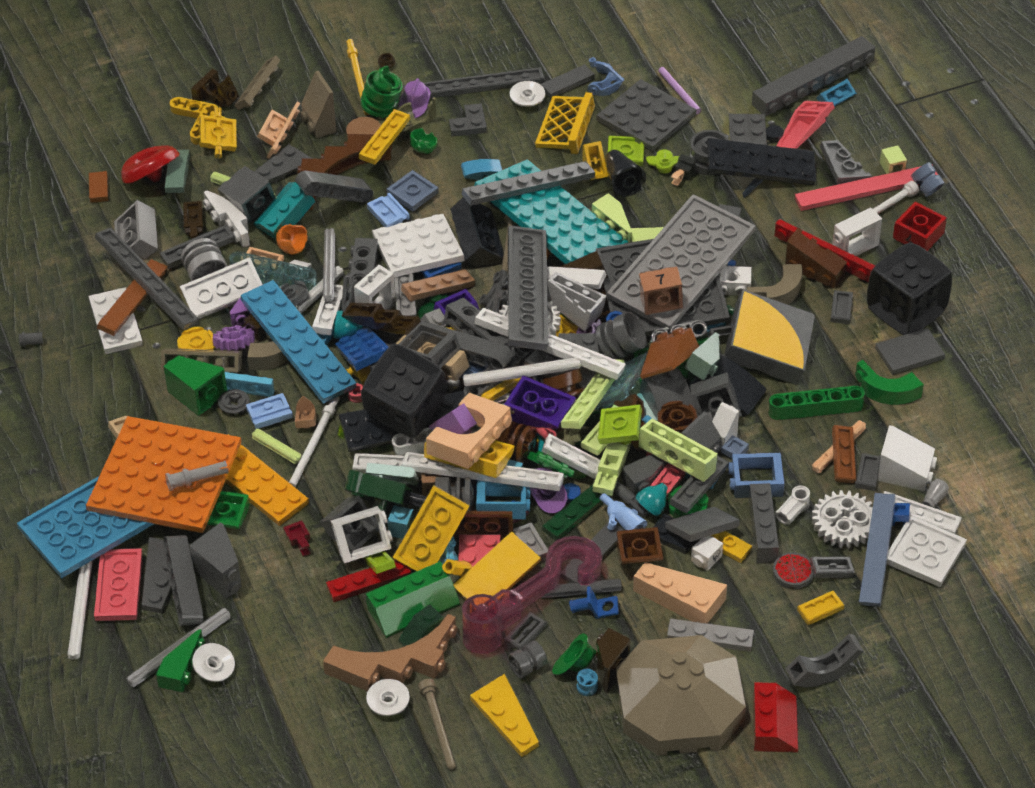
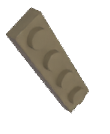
M276 55L263 64L234 106L238 110L244 107L248 108L253 104V98L261 93V87L270 80L269 76L278 69L277 65L280 59Z

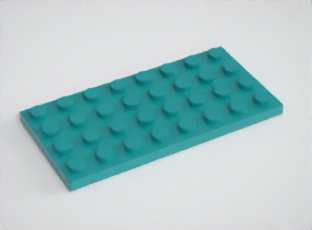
M527 159L476 181L474 186L535 173L541 170ZM561 186L490 201L520 227L546 230V248L565 264L595 252L596 248L628 243L627 240H623L620 234L614 229L611 230L608 224L598 219L592 211Z

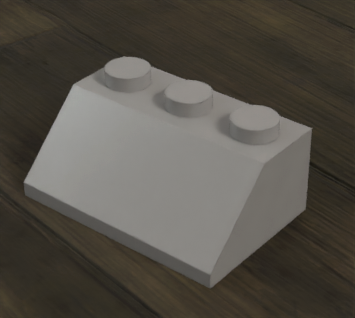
M137 200L114 221L115 232L143 260L154 254L158 249L155 209Z

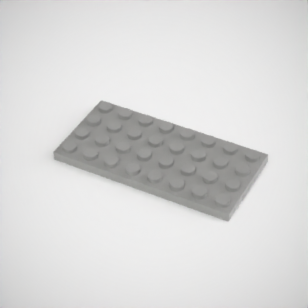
M693 194L607 292V298L664 328H669V331H671V327L677 324L756 231V225ZM677 267L682 282L683 308L645 315L640 298L639 274L647 271Z

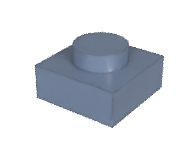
M732 435L721 447V453L732 458V454H745L749 449V444Z

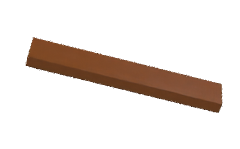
M152 259L147 263L160 279L167 272L168 266ZM133 280L99 321L97 329L115 336L148 293Z

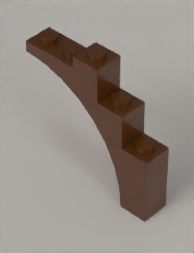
M348 134V140L344 141V146H325L324 153H321V159L302 158L301 166H298V174L302 171H312L338 175L349 168L369 163L360 160L359 153L374 134ZM392 144L379 161L391 160ZM315 203L310 207L309 210H313Z

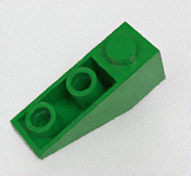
M201 629L195 631L163 658L156 674L159 688L183 693L185 686L189 685L193 669V655L200 646L205 644Z

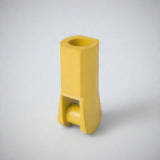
M447 559L442 565L445 573L460 577L473 567L465 560L457 561Z

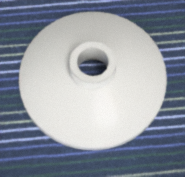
M522 81L511 88L510 98L515 104L520 106H535L544 100L545 90L536 82Z
M216 643L200 646L195 651L192 659L195 672L201 678L211 682H220L227 679L235 667L232 653L226 647Z
M384 679L374 683L369 688L366 698L369 708L374 713L382 716H393L399 714L407 707L410 696L407 687L400 681Z

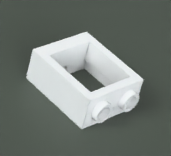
M869 208L834 226L833 245L855 256L878 246L882 218L872 208ZM862 232V235L849 241L850 237Z
M381 265L374 268L354 286L355 303L382 304L384 309L390 310L396 305L394 273ZM379 292V296L372 302V297Z
M378 506L330 521L339 553L344 563L392 549L390 542H393L390 530L386 531L384 524L387 523V517L385 512L381 511ZM375 515L382 541L349 551L342 525Z

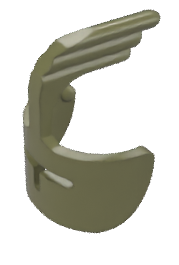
M435 97L427 105V116L419 121L415 120L410 102L398 108V111L410 114L411 126L408 122L405 130L402 132L403 134L422 128L424 124L431 122L436 117Z

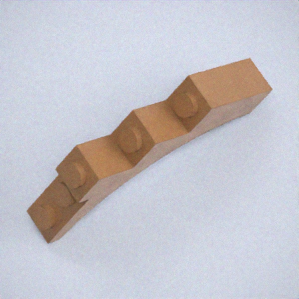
M448 614L441 624L427 636L413 644L395 650L365 653L333 646L323 661L324 674L365 691H368L374 683L378 682L380 677L404 683L406 679L411 677L413 671L435 679L437 674L441 673L445 667L444 653L448 642L457 633L456 617Z

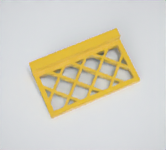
M586 92L584 97L552 96L535 142L536 148L570 149L571 154H578L595 108L593 93ZM556 102L564 103L558 107L555 106ZM575 103H581L575 108L572 106ZM566 108H569V109H570L569 111H567V112H565V113L562 112V110H564V109H566ZM556 113L559 114V116H557L556 118H551L552 115ZM573 114L576 115V117H574V118H572V119H569V118H568L569 116H571V115H573ZM563 119L566 121V122L562 123L561 125H558V124H557V122H559V121H561V120H563ZM552 125L555 126V128L549 131L546 129ZM568 126L572 127L570 130L566 132L563 130ZM559 131L562 133L556 137L553 136V134ZM547 137H549V138L551 139V140H549V141H547V142L542 141L543 139H545V138H547ZM564 138L568 139L567 142H559Z

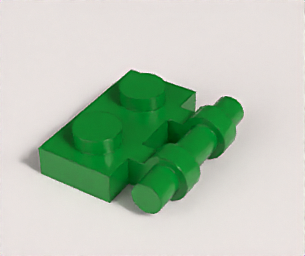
M539 450L537 454L530 451L527 459L553 472L564 473V478H567V476L571 478L574 474V470L568 468L567 464L556 459L553 460L552 456Z

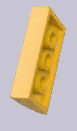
M495 440L489 449L469 469L427 454L426 442L424 443V457L497 478L510 460L515 446Z

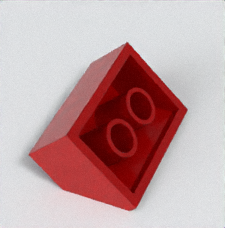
M754 682V751L798 752L796 695L777 683Z

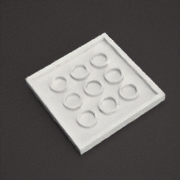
M443 214L372 230L373 238L378 239V249L388 270L394 273V277L464 261V254Z

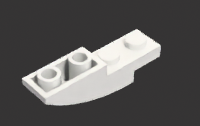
M205 191L203 205L206 210L210 211L212 220L214 222L217 221L220 227L227 225L235 235V241L239 242L243 248L250 246L248 222L242 211L222 196Z

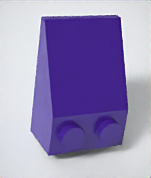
M523 375L504 405L510 407V411L513 410L515 412L511 414L512 421L518 424L558 429L561 421L576 401V397Z

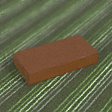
M107 171L89 173L90 203L109 201Z

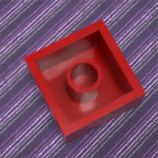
M914 202L895 222L893 239L903 244L914 243L928 251L945 233L947 217Z

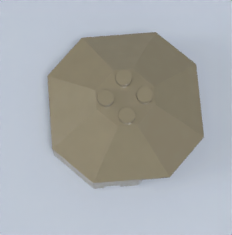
M702 635L643 640L616 667L623 733L658 756L667 755V751L679 750L680 754L697 752L698 748L710 747V751L719 750L745 721L746 705L736 656Z

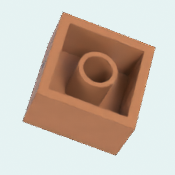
M677 267L647 271L639 274L640 298L645 315L683 308L682 282Z

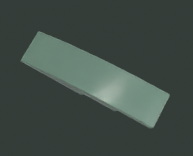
M177 150L180 155L168 163L165 181L166 193H184L186 177H188L190 150Z

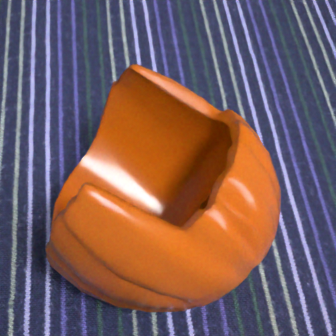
M291 224L282 226L276 234L278 247L282 252L289 255L302 252L307 243L306 228L301 225Z

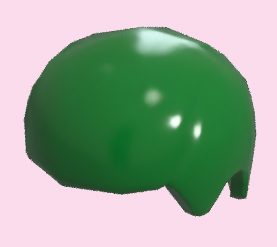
M423 128L414 129L410 135V145L418 153H431L437 147V138L432 132L426 134Z

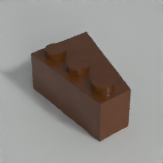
M797 228L787 241L785 264H802V275L835 289L845 276L847 262L828 248L824 250L816 244L817 240L814 238L810 240L802 234L803 230Z

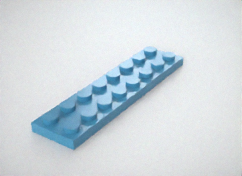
M274 280L241 295L240 300L323 404L356 388L357 383Z

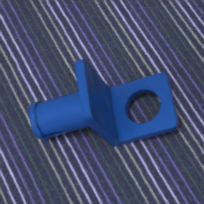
M590 586L587 587L586 598L570 600L569 602L572 613L590 610L596 619L619 613L617 596L597 600ZM606 603L614 604L611 610H603V606Z

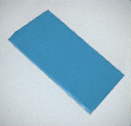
M848 79L824 91L816 98L821 102H833L834 106L857 93Z

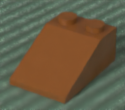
M680 327L673 330L671 334L664 332L656 336L657 339L650 344L640 374L641 379L674 370L691 356L692 352L699 347L691 327L687 329Z

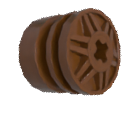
M580 368L554 377L540 379L541 383L574 396L576 400L579 398L578 394L582 393L586 388H576L575 385L583 381Z
M512 421L510 426L501 433L496 441L514 445L515 449L510 460L523 463V467H526L531 461L527 459L530 451L534 452L536 448L537 429L534 426H526V424H519L517 426V423Z

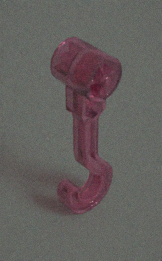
M563 537L549 547L545 567L515 589H502L493 596L477 594L469 597L462 606V638L466 648L480 654L496 650L501 645L503 639L502 631L521 619V612L524 608L548 593L559 583L561 565L565 560L576 558L583 561L577 568V581L579 584L589 585L594 582L602 569L601 549L595 542L585 537Z

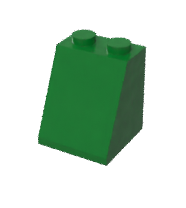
M179 355L163 366L168 393L198 416L215 405L219 397L227 391L225 371L220 366Z

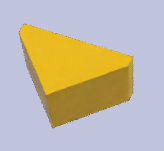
M601 141L584 144L583 162L586 161L595 171L594 178L590 180L608 177Z

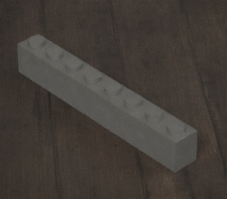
M860 36L753 91L752 106L761 114H765V117L775 113L796 100L874 61L876 47L863 36Z

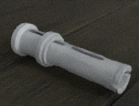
M223 461L190 471L182 469L178 473H166L165 479L168 489L173 491L176 487L184 485L188 487L195 481L228 474V468L220 469L226 467L227 463Z

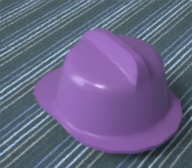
M419 78L416 81H410L404 87L399 107L410 102L414 117H420L427 109L431 93L429 88L420 82Z
M538 468V469H537V470H544V471H552V470H550V469H548V468ZM563 484L560 491L530 487L531 495L543 511L557 513L564 508L567 502V492Z

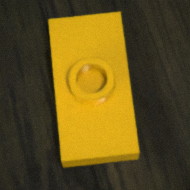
M726 531L711 535L723 543V554L739 563L752 551V545Z
M834 591L797 606V611L807 625L844 610V604Z

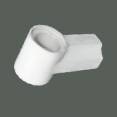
M805 486L793 488L792 495L775 512L779 522L784 525H790L801 512L808 510L810 502L809 489Z

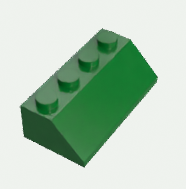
M441 561L366 593L367 609L385 638L460 606L451 577L444 572Z

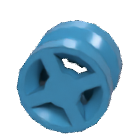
M583 669L577 674V691L581 695L591 696L597 692V673L592 669Z

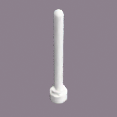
M909 181L904 185L902 191L873 210L879 214L906 196H915L919 193L918 185L914 181Z

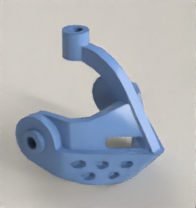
M594 57L590 58V66L592 68L596 67L599 73L606 74L607 77L601 82L589 84L588 92L599 96H606L616 92L624 78L610 64L596 61Z

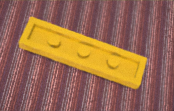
M394 109L359 153V159L375 165L410 121V114Z

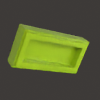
M385 551L364 557L365 562L376 574L396 567L394 560Z

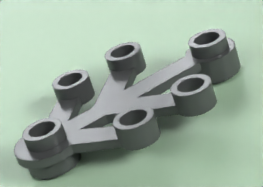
M501 270L495 273L493 276V286L487 295L483 294L480 297V305L488 310L492 308L493 312L498 313L500 300L507 303L508 291L502 290L504 287L508 289L507 271Z

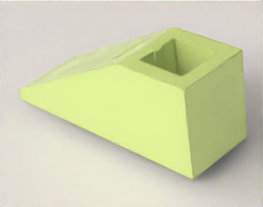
M609 193L592 203V213L598 219L608 224L611 230L614 229L620 234L623 240L631 243L632 231L621 203Z

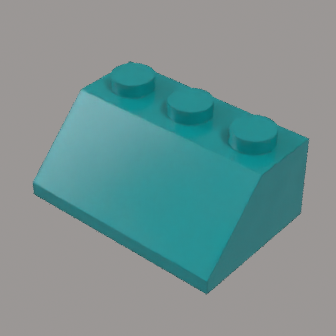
M288 182L253 224L276 240V234L282 226L288 224L296 225L316 201L312 196L306 195L296 182Z

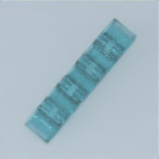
M234 252L229 257L230 265L250 257L262 283L274 280L280 287L285 283H288L290 286L295 284L294 281H303L308 288V292L317 284L316 271L309 267L244 252Z

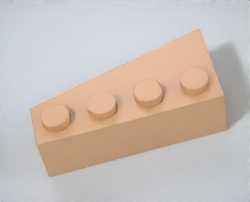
M645 562L634 575L633 591L690 621L708 624L726 600L727 585Z

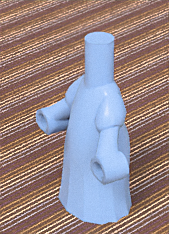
M605 493L600 496V500L608 506L609 523L607 528L609 530H614L617 522L625 530L646 528L648 522L637 515V510L626 507L623 502L613 501Z

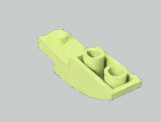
M621 442L609 443L606 446L598 466V473L593 484V492L613 495L631 443L623 445Z

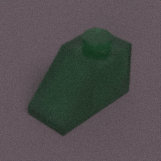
M429 604L412 617L399 637V643L405 647L427 636L444 620L443 616Z

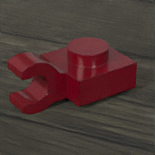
M302 520L283 527L284 534L291 546L297 544L303 557L311 554L307 541L310 540V533Z

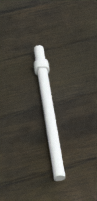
M339 396L330 400L329 404L324 407L322 411L323 416L289 481L292 486L296 487L329 419L333 418L336 412L335 407L340 399Z

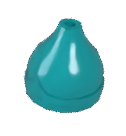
M337 310L334 339L340 340L342 337L352 336L359 329H362L363 326L346 320L341 316L343 311Z
M663 482L655 486H648L638 492L635 497L650 513L659 516L666 506L668 486Z

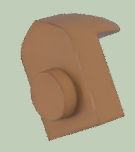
M302 396L296 406L295 426L296 428L307 429L316 426L317 414L314 404L308 398Z

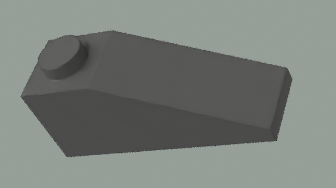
M651 454L622 467V481L633 494L637 495L638 492L653 483L668 462Z

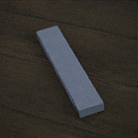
M875 493L859 599L860 605L881 607L896 500L895 494Z

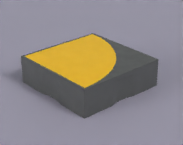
M742 290L735 303L731 322L732 330L727 340L724 356L740 366L756 369L772 377L797 385L805 371L815 314Z

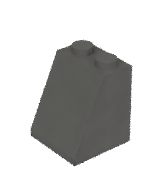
M246 166L238 170L218 188L220 196L233 203L242 211L247 218L248 224L260 216L275 199L270 182Z
M220 522L189 546L194 572L221 595L228 598L230 595L235 594L242 585L237 557L224 524Z

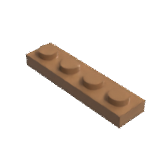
M465 269L402 284L401 291L409 301H414L473 287L475 279Z

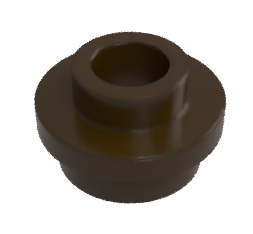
M383 53L378 59V65L381 68L385 66L392 68L395 65V58L390 53Z

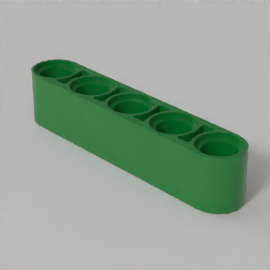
M847 386L774 394L769 399L768 415L774 420L858 412L863 408L865 391L859 386Z

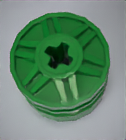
M375 70L366 77L360 105L368 114L384 118L388 117L394 109H397L403 86L402 81L397 76L400 85L396 90H391V92L376 90L373 86V77L377 71ZM384 77V79L388 83H390L392 87L395 86V83L391 78Z

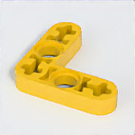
M182 97L171 99L170 110L172 113L197 118L190 131V140L193 144L200 145V116L214 115V108L218 106ZM191 108H199L195 111L190 110Z

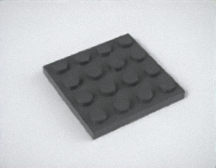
M640 79L598 113L596 121L623 136L635 138V142L639 144L642 142L645 148L653 152L696 115L697 109Z

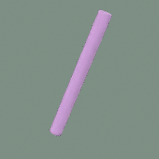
M664 67L659 68L658 72L686 104L697 109L696 114H699L701 112L700 107Z

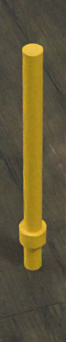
M348 39L346 41L348 47L347 55L351 59L361 99L364 83L357 59L358 52L354 47L353 40ZM363 110L364 115H370V114H368L366 111Z

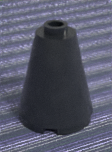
M611 150L606 154L605 164L613 191L623 197H629L642 189L641 185L643 182H646V173L643 168L619 150Z

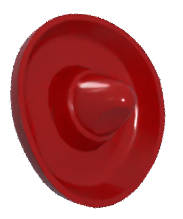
M167 145L154 146L139 151L124 163L121 170L122 182L131 183L145 176L153 182H159L162 178V166L177 158L180 153L176 148Z

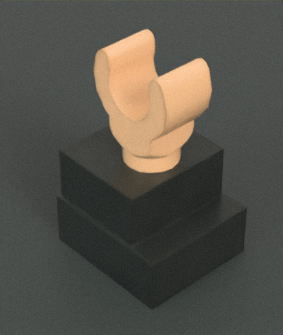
M681 154L678 158V163L675 165V172L671 176V178H674L671 184L679 186L682 179L689 181L696 172V159Z

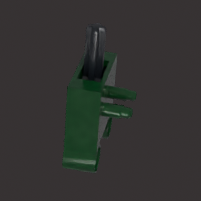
M350 469L344 486V490L352 492V496H360L362 499L374 501L373 507L378 506L381 511L385 512L386 517L390 506L396 505L410 508V505L422 507L427 496L414 493L404 483Z

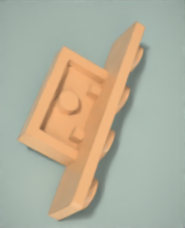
M298 101L288 118L274 110H271L257 135L259 139L272 146L266 158L270 159L272 154L276 155L281 148L279 142L283 143L287 136L285 131L289 132L294 123L291 121L292 118L295 120L300 112L297 109L300 105Z

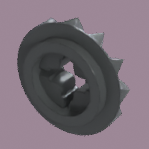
M232 389L224 392L219 397L218 405L221 412H226L227 415L231 413L237 415L238 412L244 413L246 404H249L250 399L246 392Z

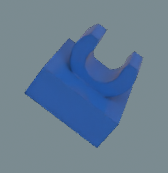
M895 503L892 526H895V522H903V526L906 522H909L910 503Z

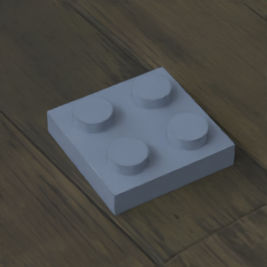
M412 170L387 188V194L390 193L399 203L411 211H415L438 194L439 188Z

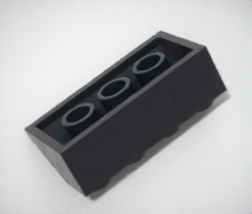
M464 197L461 198L450 210L465 262L478 268L502 264L504 251L492 210L482 204L470 206Z

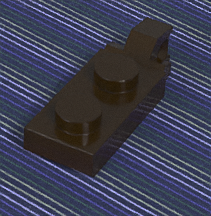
M202 201L183 202L184 230L186 235H190V238L193 239L198 237V234L203 233Z

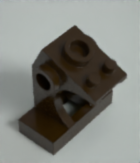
M213 68L191 88L192 100L202 101L204 99L218 107H229L239 97L230 76L227 75L219 83L218 71Z

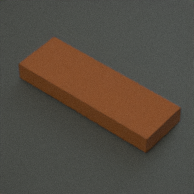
M834 425L832 427L834 479L837 482L855 483L853 427Z

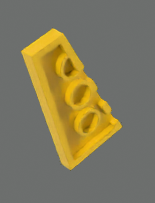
M505 674L470 695L472 703L521 757L539 747V741Z

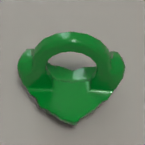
M389 66L378 69L374 74L373 86L378 91L391 92V90H396L400 85L397 76L389 72ZM384 77L391 78L394 81L395 86L392 87V85L388 83L384 79Z

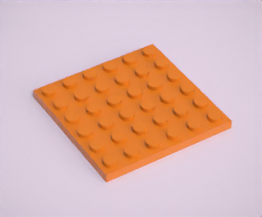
M127 416L88 499L86 509L91 512L203 533L228 474L195 481L188 487L185 485L176 487L173 491L168 489L165 474L178 473L182 469L190 471L226 461L227 466L220 469L228 468V471H230L242 443L241 437Z

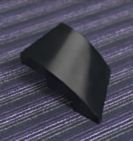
M719 354L720 359L716 364L718 369L714 377L728 372L743 417L747 416L767 389L744 368Z

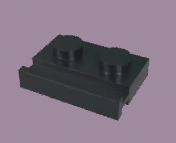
M663 513L660 520L653 527H658L660 543L686 554L694 541L690 542L667 530L665 522L676 518Z

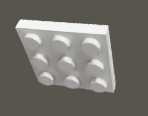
M910 515L909 522L905 523L888 551L887 564L941 587L965 547L967 539Z

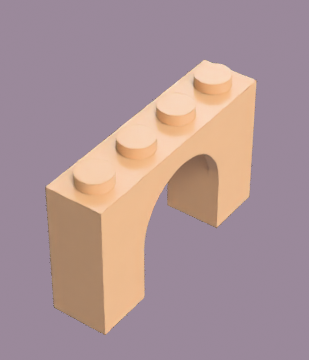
M468 393L459 403V406L463 403L477 422L476 425L481 427L479 431L463 435L436 427L426 438L427 454L467 469L474 462L478 461L479 457L489 449L490 445L500 437L501 433L512 422L510 407L472 393Z

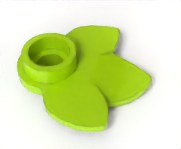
M663 149L657 152V156H647L646 161L649 165L656 166L658 172L670 173L672 168L678 163L680 156H673L671 151Z

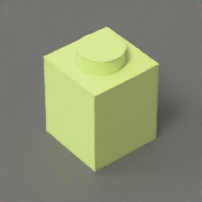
M899 146L881 150L880 164L886 174L906 170L907 159Z

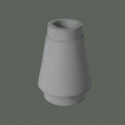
M941 479L932 481L922 504L930 507L936 506L948 494V484Z

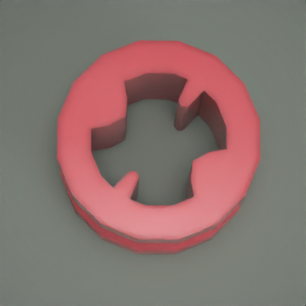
M357 383L356 388L348 391V398L351 402H362V384Z

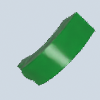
M864 360L857 362L855 376L859 382H862L861 388L864 389L865 396L883 404L902 405L922 397L924 384L913 372L900 378L888 379L876 374Z

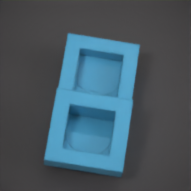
M479 159L461 164L464 178L481 180L483 175L490 176L502 171L500 161L497 159Z

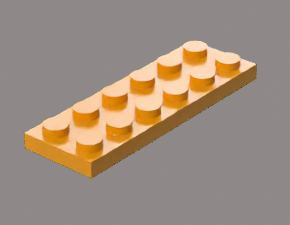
M240 445L225 483L239 494L249 495L250 503L278 526L309 504V498L243 445Z

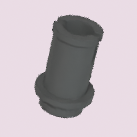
M22 332V334H19V345L25 347V345L43 344L42 332L26 334Z

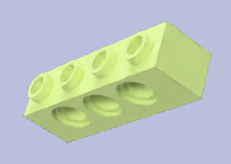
M654 419L649 420L640 428L639 447L703 482L716 472L718 453Z

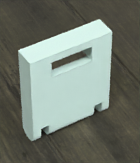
M367 463L366 474L406 485L416 486L419 484V477L411 467Z

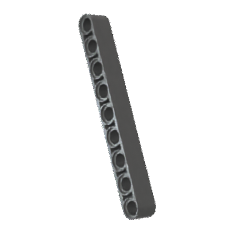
M421 320V323L456 334L460 350L465 352L468 362L498 370L504 369L514 357L511 348L504 344ZM371 328L378 335L398 341L404 336V334H395Z

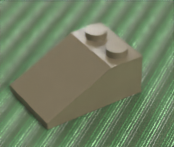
M316 71L301 103L302 111L300 116L303 122L306 121L309 132H313L316 138L335 133L336 122L333 92L321 73Z

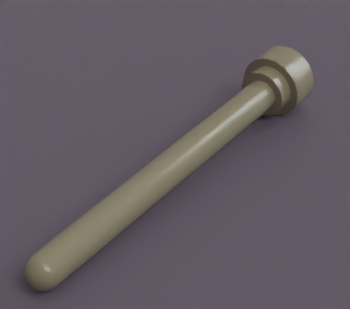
M424 679L419 682L418 688L420 694L427 700L447 768L454 770L456 764L434 696L437 688L433 679Z

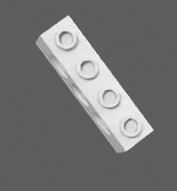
M725 266L718 274L724 295L739 296L742 290L751 287V267Z

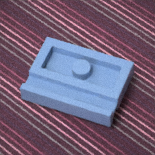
M390 193L385 197L381 196L367 203V209L384 227L397 225L398 223H403L405 219H410L409 213Z
M283 393L246 404V410L255 429L293 418L292 411Z

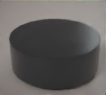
M777 125L767 127L766 139L771 142H778L783 136V129Z

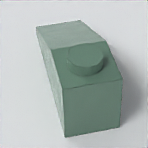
M717 332L692 352L684 367L702 380H705L709 375L712 377L718 369L716 364L720 356L719 334Z

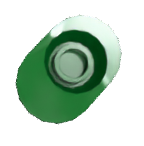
M582 633L578 635L569 648L559 657L553 666L552 672L554 675H560L568 669L576 672L581 671L590 665L597 651L588 643L587 634Z

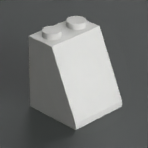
M889 425L881 453L877 481L925 491L926 485L931 483L933 472H930V470L935 469L937 457H934L935 449L898 428Z

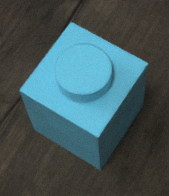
M393 506L387 520L388 530H390L392 537L401 539L405 537L414 521L413 509Z

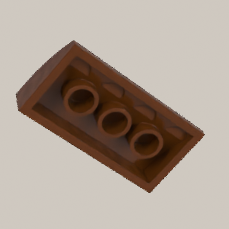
M467 511L453 537L454 539H459V535H500V540H503L509 533L513 532V512Z

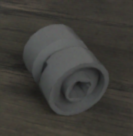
M534 640L524 645L523 650H515L508 654V662L511 669L521 679L533 672V669L538 670L548 663L543 648Z

